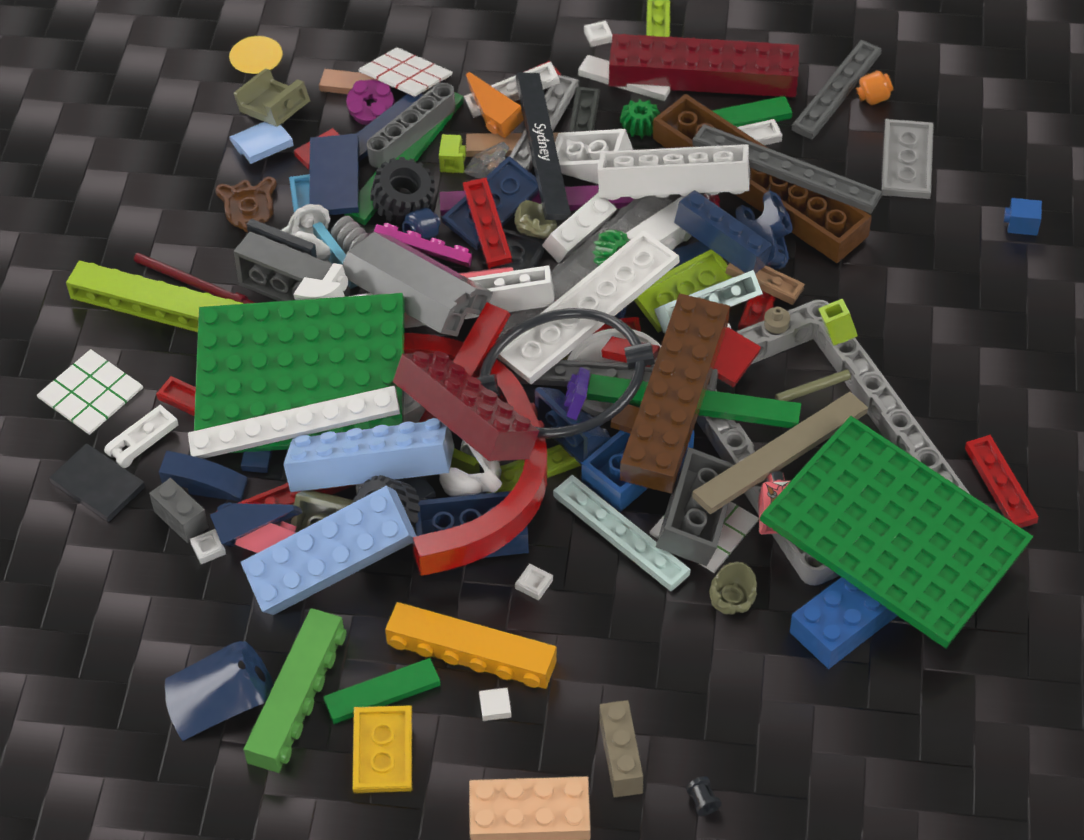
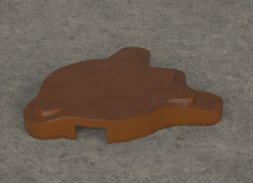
M273 177L264 178L256 186H251L248 180H243L235 186L219 184L216 187V195L225 203L224 209L227 220L247 232L246 224L250 219L265 224L272 217L273 202L271 195L277 186L276 179Z

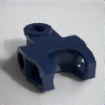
M768 191L764 193V210L758 219H755L753 211L744 205L737 207L736 219L773 244L766 266L779 270L787 264L789 259V253L783 236L791 233L793 228L789 213L778 194Z

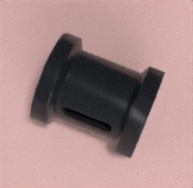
M706 776L692 780L686 786L688 795H692L697 805L696 812L699 816L709 815L721 806V801L718 797H715L710 787V780Z

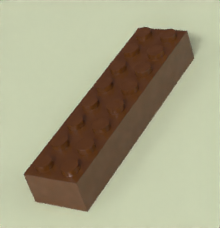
M679 293L620 463V481L670 494L673 493L728 326L730 305Z

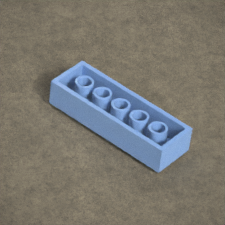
M437 418L419 423L409 421L396 426L378 425L372 429L364 430L353 428L347 432L340 433L329 431L317 436L300 435L293 438L283 465L290 492L363 484L368 479L371 480L373 476L380 475L392 479L444 474L449 473L454 443L451 430Z
M385 486L247 558L241 564L262 612L275 615L413 543V537L416 536V533L397 492Z

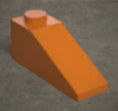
M468 72L466 77L469 88L486 122V127L491 133L499 134L506 138L524 121L521 106Z

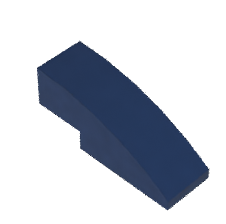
M166 451L159 470L162 484L171 478L180 487L188 488L191 495L241 502L248 481L246 476L217 463L172 451Z

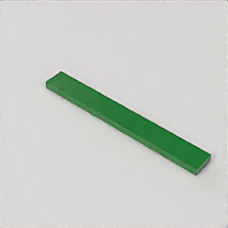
M454 92L455 110L399 155L396 160H399V157H405V160L415 159L416 163L463 104L464 96ZM376 172L359 192V213L344 214V216H350L355 222L366 225L378 210L373 208V201L370 199Z
M591 374L587 400L615 403L625 392L631 379ZM642 381L639 390L629 405L640 407L648 382ZM706 390L698 415L793 428L799 423L801 403Z

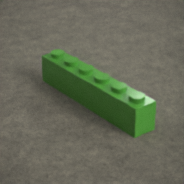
M310 609L244 747L248 764L279 773L283 763H288L294 739H299L303 729L302 722L305 716H309L314 706L313 698L316 692H320L323 688L327 668H332L336 657L335 651L338 645L341 646L345 640L346 629L343 627L342 617Z

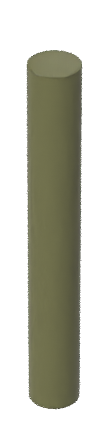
M846 369L775 394L776 400L790 401L849 380L851 375Z

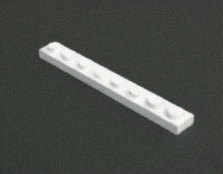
M395 386L189 432L191 456L204 459L296 438L300 435H309L400 414Z

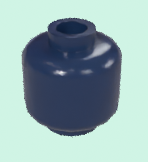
M426 207L410 212L406 215L402 224L403 232L407 233L408 230L421 234V238L429 240L437 236L440 218L431 209Z

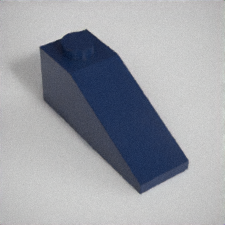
M229 502L217 508L218 511L210 516L221 544L233 547L237 539L269 523L279 525L281 521L285 522L303 512L300 507L288 504H233Z

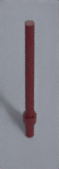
M136 253L134 256L135 262L214 296L232 299L244 304L256 303L249 300L246 295L239 292L232 293L141 253Z

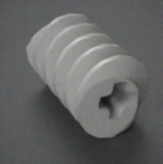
M344 216L339 219L331 230L332 237L345 254L370 235L350 216Z

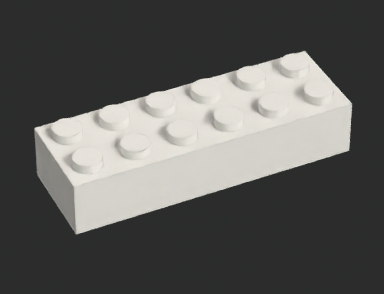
M746 144L601 152L597 169L599 197L616 200L627 196L633 199H640L648 195H655L656 197L663 198L668 197L670 194L687 196L694 190L706 195H716L719 192L741 194L744 191H749V146Z

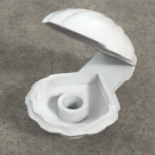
M307 204L294 212L288 226L281 231L314 243L316 245L317 258L327 261L331 255L330 248L322 240L316 238L317 236L313 232V225L321 222L328 229L330 222L329 211L321 205Z
M469 445L485 473L467 474L455 467H450L449 473L440 474L439 481L444 491L451 497L482 494V492L494 493L502 485V482L499 480L501 475L499 461H488Z

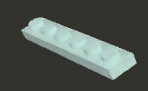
M573 475L553 490V497L668 590H674L690 575V568L671 553L656 548L657 542Z

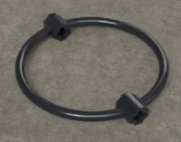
M586 308L552 310L524 320L499 338L488 352L477 379L481 381V385L486 389L495 392L497 397L500 396L496 375H490L497 357L515 338L541 324L561 319L579 318L599 321L615 328L631 345L625 347L624 350L628 369H634L630 384L622 396L605 411L583 422L563 427H536L539 430L537 438L549 439L574 436L603 425L619 414L630 403L643 381L645 366L655 365L651 342L641 344L638 336L626 323L605 312Z

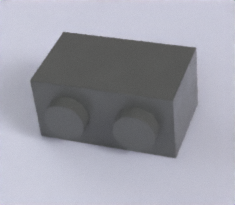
M171 478L149 493L154 512L187 543L190 542L191 538L200 535L209 528L204 508Z

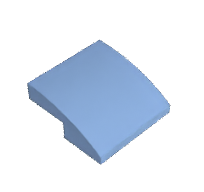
M266 122L230 136V141L240 155L244 154L250 164L293 146L292 138L281 125L274 126Z

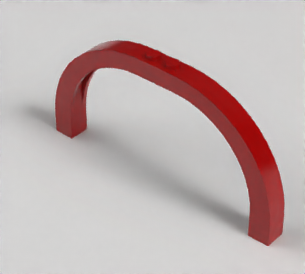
M404 333V354H414L416 351L423 353L440 351L446 353L449 359L454 361L464 342L436 335ZM496 359L490 375H496L500 392L498 398L504 403L513 406L514 411L520 416L528 418L533 426L544 427L543 421L537 419L535 404L530 403L518 379L504 364ZM479 370V372H478V374H477V376H476L475 378H478V377H479V375H480V370ZM545 438L536 439L530 458L524 459L523 471L517 484L495 508L460 526L413 537L414 558L421 576L453 569L482 559L499 550L523 531L538 511L545 495L548 472Z

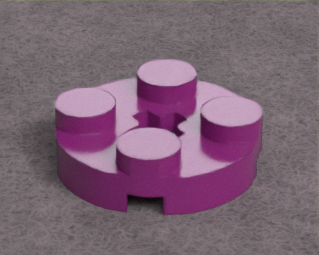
M358 80L349 91L346 103L348 111L354 117V120L360 124L368 125L394 105V98L388 84L378 80ZM368 99H374L376 103H372L371 106H367V102L365 101Z

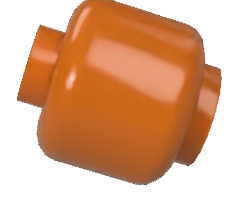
M875 71L861 77L859 80L860 87L856 88L860 100H866L871 106L889 99L890 92L893 91L889 76L881 71Z

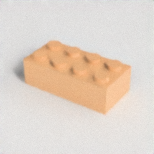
M588 777L470 780V839L590 840Z

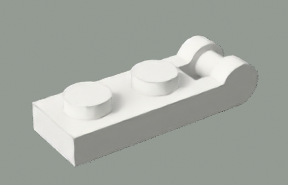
M159 405L106 445L104 452L109 457L116 458L118 465L127 468L131 465L134 458L176 428L178 421L163 406ZM128 446L127 449L122 450L123 447Z

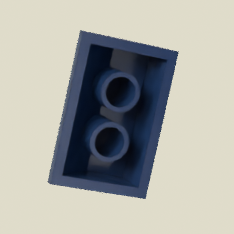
M543 387L535 389L537 419L543 421L545 428L569 426L592 417L580 410L577 420L566 417L568 407L564 406L567 397L560 390ZM597 427L578 435L553 439L582 465L584 460L611 439V435L606 429Z

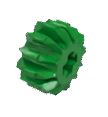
M640 98L638 102L630 100L629 105H624L620 122L623 129H626V132L630 133L632 137L639 135L641 139L644 135L651 137L654 118L660 114V111H658L657 104H651L650 100L642 102Z
M612 229L598 234L599 241L593 242L596 246L595 250L592 251L596 255L593 262L597 263L598 266L601 265L631 239L627 238L626 233Z

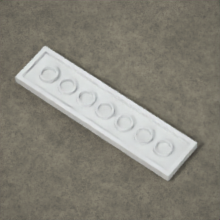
M643 230L542 313L565 308H586L615 316L680 262L679 255ZM579 318L547 322L519 335L504 348L497 358L528 383L532 384L605 323Z

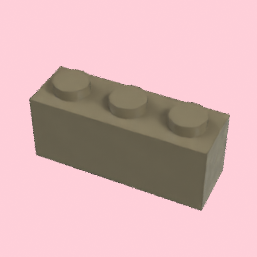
M629 701L600 704V726L613 797L642 794L643 773Z

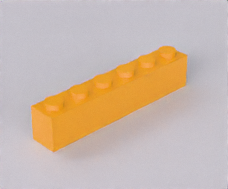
M399 602L396 603L385 629L387 644L398 650L407 649L417 652L423 657H435L451 665L460 664L470 667L476 672H488L504 680L513 679L533 688H547L557 662L556 646Z

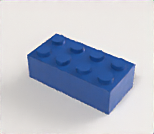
M621 430L582 462V482L619 512L648 489L647 487L620 481V463L630 437V433ZM694 430L692 432L688 444V447L692 449L694 446Z
M841 577L792 614L790 633L829 669L898 615Z

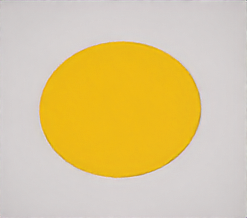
M253 36L236 43L231 49L229 57L231 64L237 70L257 74L265 68L270 70L274 68L282 58V49L271 38Z

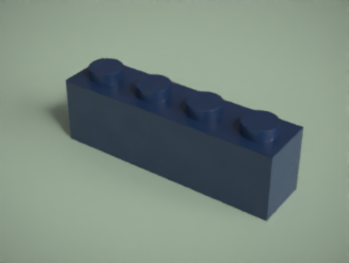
M696 190L679 201L674 220L676 225L744 273L754 270L756 274L767 265L773 244Z

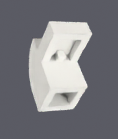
M333 263L323 280L304 277L293 294L295 300L345 297L343 291L347 288L348 278L345 275L343 265Z

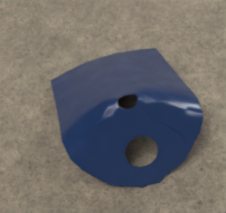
M246 641L232 643L165 679L168 712L182 741L237 714L266 703L273 688L272 677L265 664ZM239 661H243L246 669L238 667ZM255 666L259 667L264 673L265 682L256 674Z

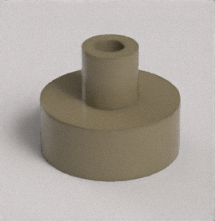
M774 307L765 313L764 327L766 330L774 334L784 333L788 330L790 326V314L788 311L781 307Z

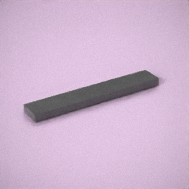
M861 40L792 124V131L813 140L857 85L860 78L865 75L881 55V48Z

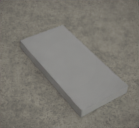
M885 119L882 195L930 199L933 123Z

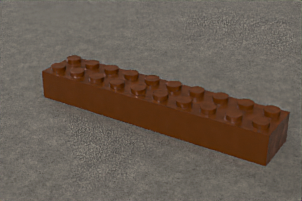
M687 94L654 118L653 139L665 148L695 147L692 146L693 138L703 124L766 147ZM750 168L749 191L735 194L763 213L764 193L768 191L777 193L789 213L793 228L791 233L836 263L869 236L872 216L865 211Z

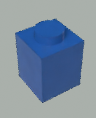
M1012 198L1010 208L1005 207L1004 222L1008 223V233L1037 236L1041 222L1042 201Z

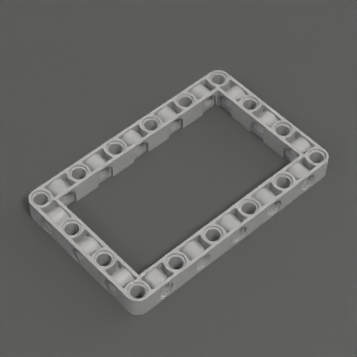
M814 300L789 310L790 326L784 333L774 334L769 332L764 327V321L737 331V333L761 346L759 354L751 364L814 339L837 372L846 369L850 372L851 379L844 381L845 384L868 407L867 414L887 440L969 493L854 337L844 343L833 346L818 309L828 305L827 301ZM698 415L697 423L722 460L737 464L755 452L753 443L739 423L736 424L734 420ZM768 478L744 493L758 515V497L762 484L769 482ZM772 534L805 583L816 586L840 576L780 534Z

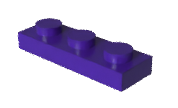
M580 367L577 375L572 373L567 385L568 390L565 396L567 398L564 406L568 407L566 417L577 420L587 396L590 370Z

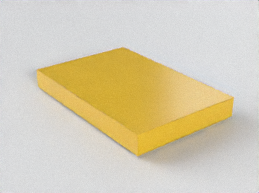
M412 706L354 707L353 793L412 791Z

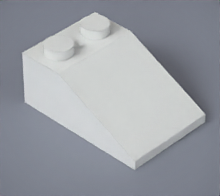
M626 129L558 133L555 141L562 174L598 184L597 169L601 152L633 150Z

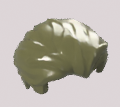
M526 200L518 206L515 212L514 222L517 231L523 235L545 239L557 229L556 220H545L542 204Z
M734 562L720 569L713 578L709 590L712 605L721 613L730 615L749 610L757 595V582L754 572L747 564Z

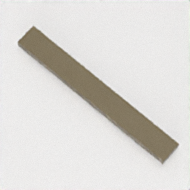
M851 392L846 393L694 490L692 498L709 514L714 513L768 478L770 473L779 471L830 438L850 415L858 420L867 414L868 407Z

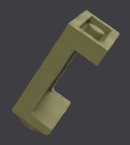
M267 68L234 92L240 112L274 126L282 124L310 101L303 81L297 79L288 86L275 81L270 69Z

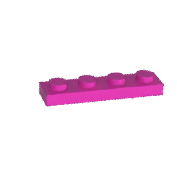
M384 223L383 226L376 224L374 232L390 235L421 253L470 268L473 257L465 247L455 245L454 248L445 246L444 241L436 238H431L429 241L421 238L422 235L414 231L408 230L407 233L398 231V227L392 224Z

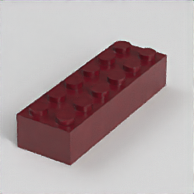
M416 351L414 354H402L393 382L488 461L530 458L539 430L531 424L528 418L520 416L514 411L513 406L504 403L497 397L495 392L486 389L481 385L479 379L471 377L465 372L464 367L451 361L446 353L435 351L434 353Z

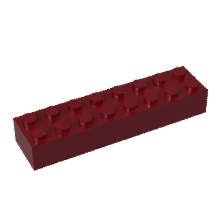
M612 34L608 86L627 87V84L669 86L670 90L796 97L799 45Z

